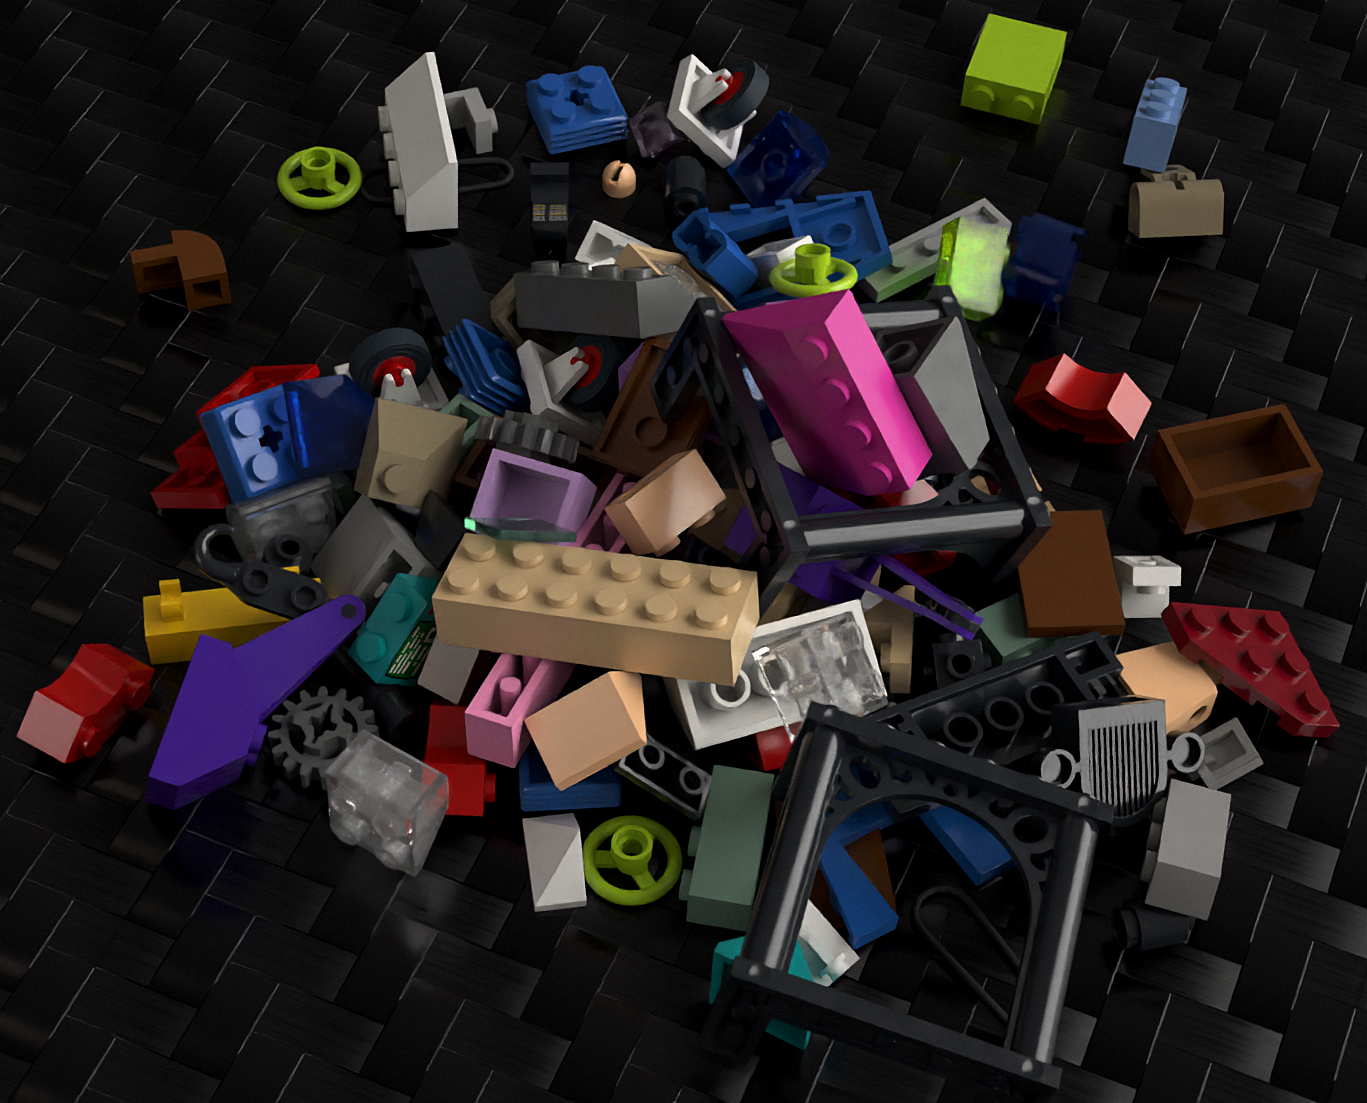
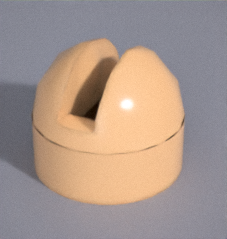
M620 161L609 163L602 175L603 191L614 198H624L634 192L636 175L632 166ZM619 177L618 181H614L613 179Z

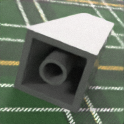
M951 316L878 331L874 339L932 452L931 458L916 481L923 480L929 476L949 473L960 475L969 471L976 465L977 458L990 439L959 319L957 316Z

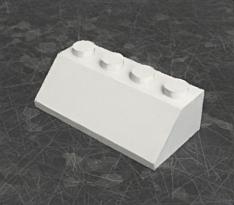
M427 52L385 88V106H378L380 132L388 131V133L383 134L385 159L393 158V161H388L390 186H398V189L393 190L396 215H404L407 232L458 228V162L434 52Z
M859 599L757 626L734 686L662 676L671 708L694 751L801 721L811 700L844 709L887 696Z

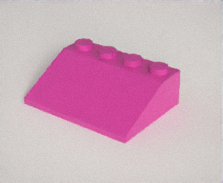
M850 289L725 314L722 321L805 477L816 482L866 496L906 491L912 488L931 458L932 452Z

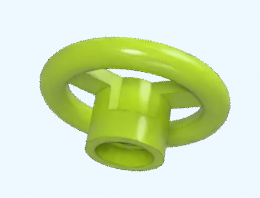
M312 147L293 154L282 164L277 176V184L281 194L292 204L309 210H327L345 204L355 196L362 182V173L358 163L348 154L327 147ZM335 162L342 165L349 173V181L346 186L335 180ZM301 165L302 176L290 178L292 172ZM307 188L324 189L332 195L327 197H309L297 191Z
M819 243L798 246L795 249V258L778 264L769 275L770 284L776 291L796 298L851 289L858 278L857 270L852 264L842 259L831 257L830 247ZM834 272L844 275L842 279L835 282H830L827 279V276ZM791 282H801L806 285L795 284Z
M625 815L609 819L598 825L588 835L582 846L584 878L587 884L596 894L612 903L638 906L654 902L662 898L674 887L681 874L683 857L676 837L664 825L647 817ZM613 835L611 851L598 850L602 842ZM656 840L662 844L667 854L666 870L657 882H655L648 871V861L652 856L653 844ZM634 853V854H637V855H636V856H629V855H626V854ZM597 868H618L622 873L631 875L640 890H624L612 886L601 877Z

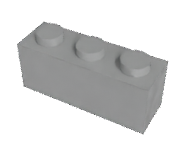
M1171 778L1166 797H1162L1161 801L1155 804L1150 817V829L1144 849L1146 853L1139 877L1140 881L1148 883L1145 904L1208 920L1221 877L1231 794Z

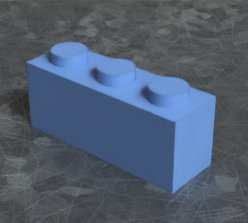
M1159 77L1155 81L1147 79L1134 116L1123 164L1165 173L1187 88L1179 87L1180 84L1177 81L1169 78Z

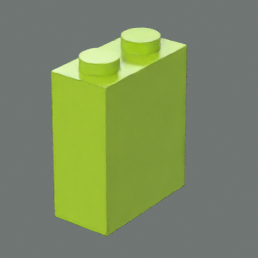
M989 14L965 74L961 106L1040 124L1061 65L1067 32Z

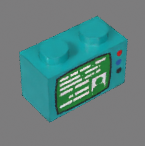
M397 573L347 653L375 683L399 684L411 687L416 685L437 633L432 604V596L440 583L437 579Z

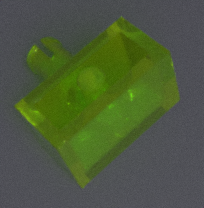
M958 217L943 225L933 286L951 285L957 302L963 309L964 318L980 321L995 315V311L999 309L1003 299V287L1000 286L1002 269L1006 266L1010 255V245L1006 243L1008 228Z

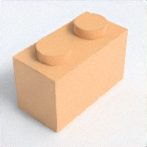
M692 449L672 455L605 506L604 510L635 556L654 553L656 557H659L671 551L681 542L678 535L688 527L691 530L696 529L711 520L716 515L712 508L727 497L697 450Z

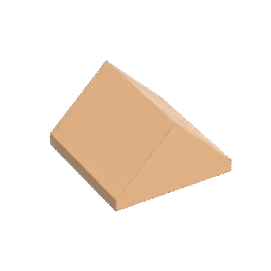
M631 671L607 672L524 719L555 786L560 791L569 788L647 745L642 679L639 673Z

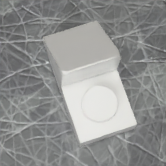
M1113 556V567L1119 595L1122 599L1121 605L1124 617L1162 618L1161 612L1169 605V586H1181V566L1161 556Z

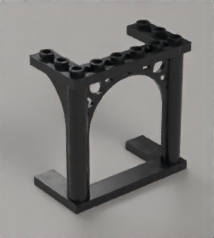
M934 285L924 300L857 305L873 337L880 330L957 316L962 326L990 439L977 458L976 465L963 474L955 475L954 480L945 491L925 502L906 506L797 516L736 354L740 353L722 321L725 314L737 311L720 312L715 297L696 298L648 385L662 423L679 422L702 385L757 534L734 569L757 572L759 621L800 564L921 551L947 550L964 553L957 561V564L973 603L990 601L1053 526L1049 509L1042 500L1033 479L1031 467L1024 458L1015 437L1014 428L1006 416L998 397L997 388L990 379L981 358L979 346L972 337L964 318L963 309L958 304L951 285ZM969 475L982 476L990 494H986L976 488L971 482ZM962 493L968 501L961 503L958 499V494Z
M811 700L771 791L770 797L784 801V805L740 955L735 956L701 1026L695 1047L747 1065L773 1018L979 1090L970 1103H1048L1059 1088L1062 1068L1051 1064L1095 849L1112 824L1115 806L1097 800L1088 793L1074 792L1048 783L1039 776L1025 775L999 766L990 759L973 757L947 748L938 741L924 740L901 732L887 723L873 722L847 713L838 706L824 705ZM849 764L874 772L878 778V786L869 789L860 785L853 778ZM835 780L838 781L840 786L834 785ZM842 788L846 794L851 796V799L842 801L835 799L834 796ZM897 799L923 800L944 805L959 811L983 826L1002 844L1016 865L1013 881L1024 885L1027 894L1028 926L1002 1047L788 973L825 843L836 827L856 811L878 802ZM826 812L831 814L828 818L825 817ZM1021 823L1038 829L1030 843H1024L1014 836L1013 828L1015 825Z

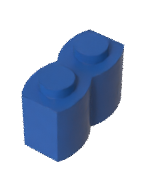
M693 211L672 233L675 246L726 297L738 299L742 294L749 291L754 282L759 278L757 266L703 212Z

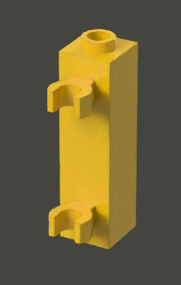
M299 566L282 568L300 574ZM312 578L321 584L320 578ZM179 579L159 581L161 595L143 597L145 639L151 665L190 661L201 634L230 643L233 649L291 621L290 619L244 604L227 588L182 593Z

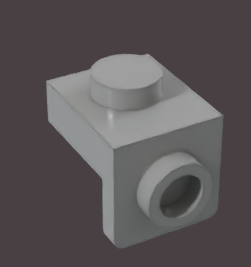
M478 88L443 94L450 129L465 127L476 154L492 151V133H497L498 131L497 120L494 110L486 108Z
M1235 717L1200 737L1205 747L1204 759L1201 765L1195 771L1188 773L1192 781L1202 777L1209 789L1217 790L1264 763L1240 721Z

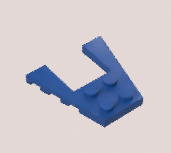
M870 190L816 196L817 202L793 204L792 199L775 200L776 206L751 209L750 204L745 203L730 205V211L709 213L708 208H700L698 210L706 214L735 243L791 226L794 238L810 235L813 243L824 244L830 247L831 257L842 259L852 264L857 270V281L893 263L891 251ZM834 272L827 276V279L830 282H835L842 279L844 275ZM791 282L795 284L806 285L801 282ZM773 287L742 295L738 299H729L727 301L739 311L756 308L757 304L800 298L784 295Z
M849 764L853 778L861 785L858 767ZM835 780L834 785L840 786L838 781ZM841 788L834 798L846 801L850 800L851 796L846 794ZM880 802L856 811L836 827L825 843L817 871L821 870L829 887V899L837 917H842L849 932L848 942L853 950L894 930L899 916L843 848L878 827L882 830L894 824ZM943 805L918 815L976 886L1016 866L1002 844L989 831L959 811ZM826 812L825 817L828 818L831 814Z

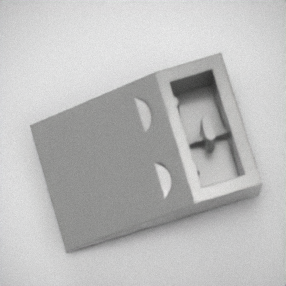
M365 495L360 496L310 565L316 578H320L321 585L324 587L328 597L335 599L339 596L350 594L357 596L363 601L366 607V616L361 628L356 632L357 635H359L397 573L435 578L439 582L445 571L437 568L415 546V536L377 499Z

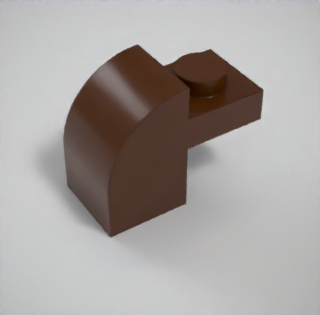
M174 230L170 231L172 244L130 251L138 294L182 286L188 311L232 303L223 255L217 243L210 237L195 231Z

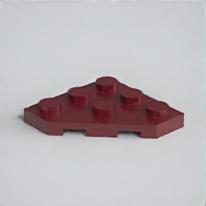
M1170 602L1160 615L1179 653L1194 664L1202 659L1222 673L1221 684L1251 706L1258 700L1280 716L1276 724L1292 736L1329 738L1340 727L1330 708L1328 698L1321 691L1310 670L1308 660L1302 655L1289 630V625L1282 617L1280 611Z

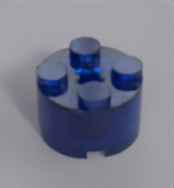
M1038 212L1032 218L1023 215L1015 234V240L1019 241L1016 255L1014 258L1009 256L1006 258L999 276V281L1003 282V285L1006 286L1005 293L1056 312L1060 306L1053 300L1056 294L1065 296L1082 253V251L1076 249V240L1078 238L1085 241L1087 230Z

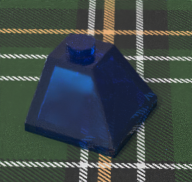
M781 109L726 170L754 208L776 206L775 200L792 199L793 202L827 165L830 150L810 124Z
M346 374L282 383L298 478L358 469L375 399Z

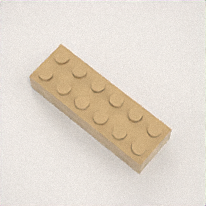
M471 533L464 534L432 596L439 644L727 686L735 685L760 618L757 572Z

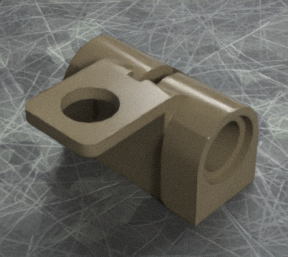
M1167 165L1165 173L1141 168V174L1151 179V182H1134L1131 185L1128 231L1138 238L1223 234L1224 194L1219 179L1197 180L1194 172L1182 165Z

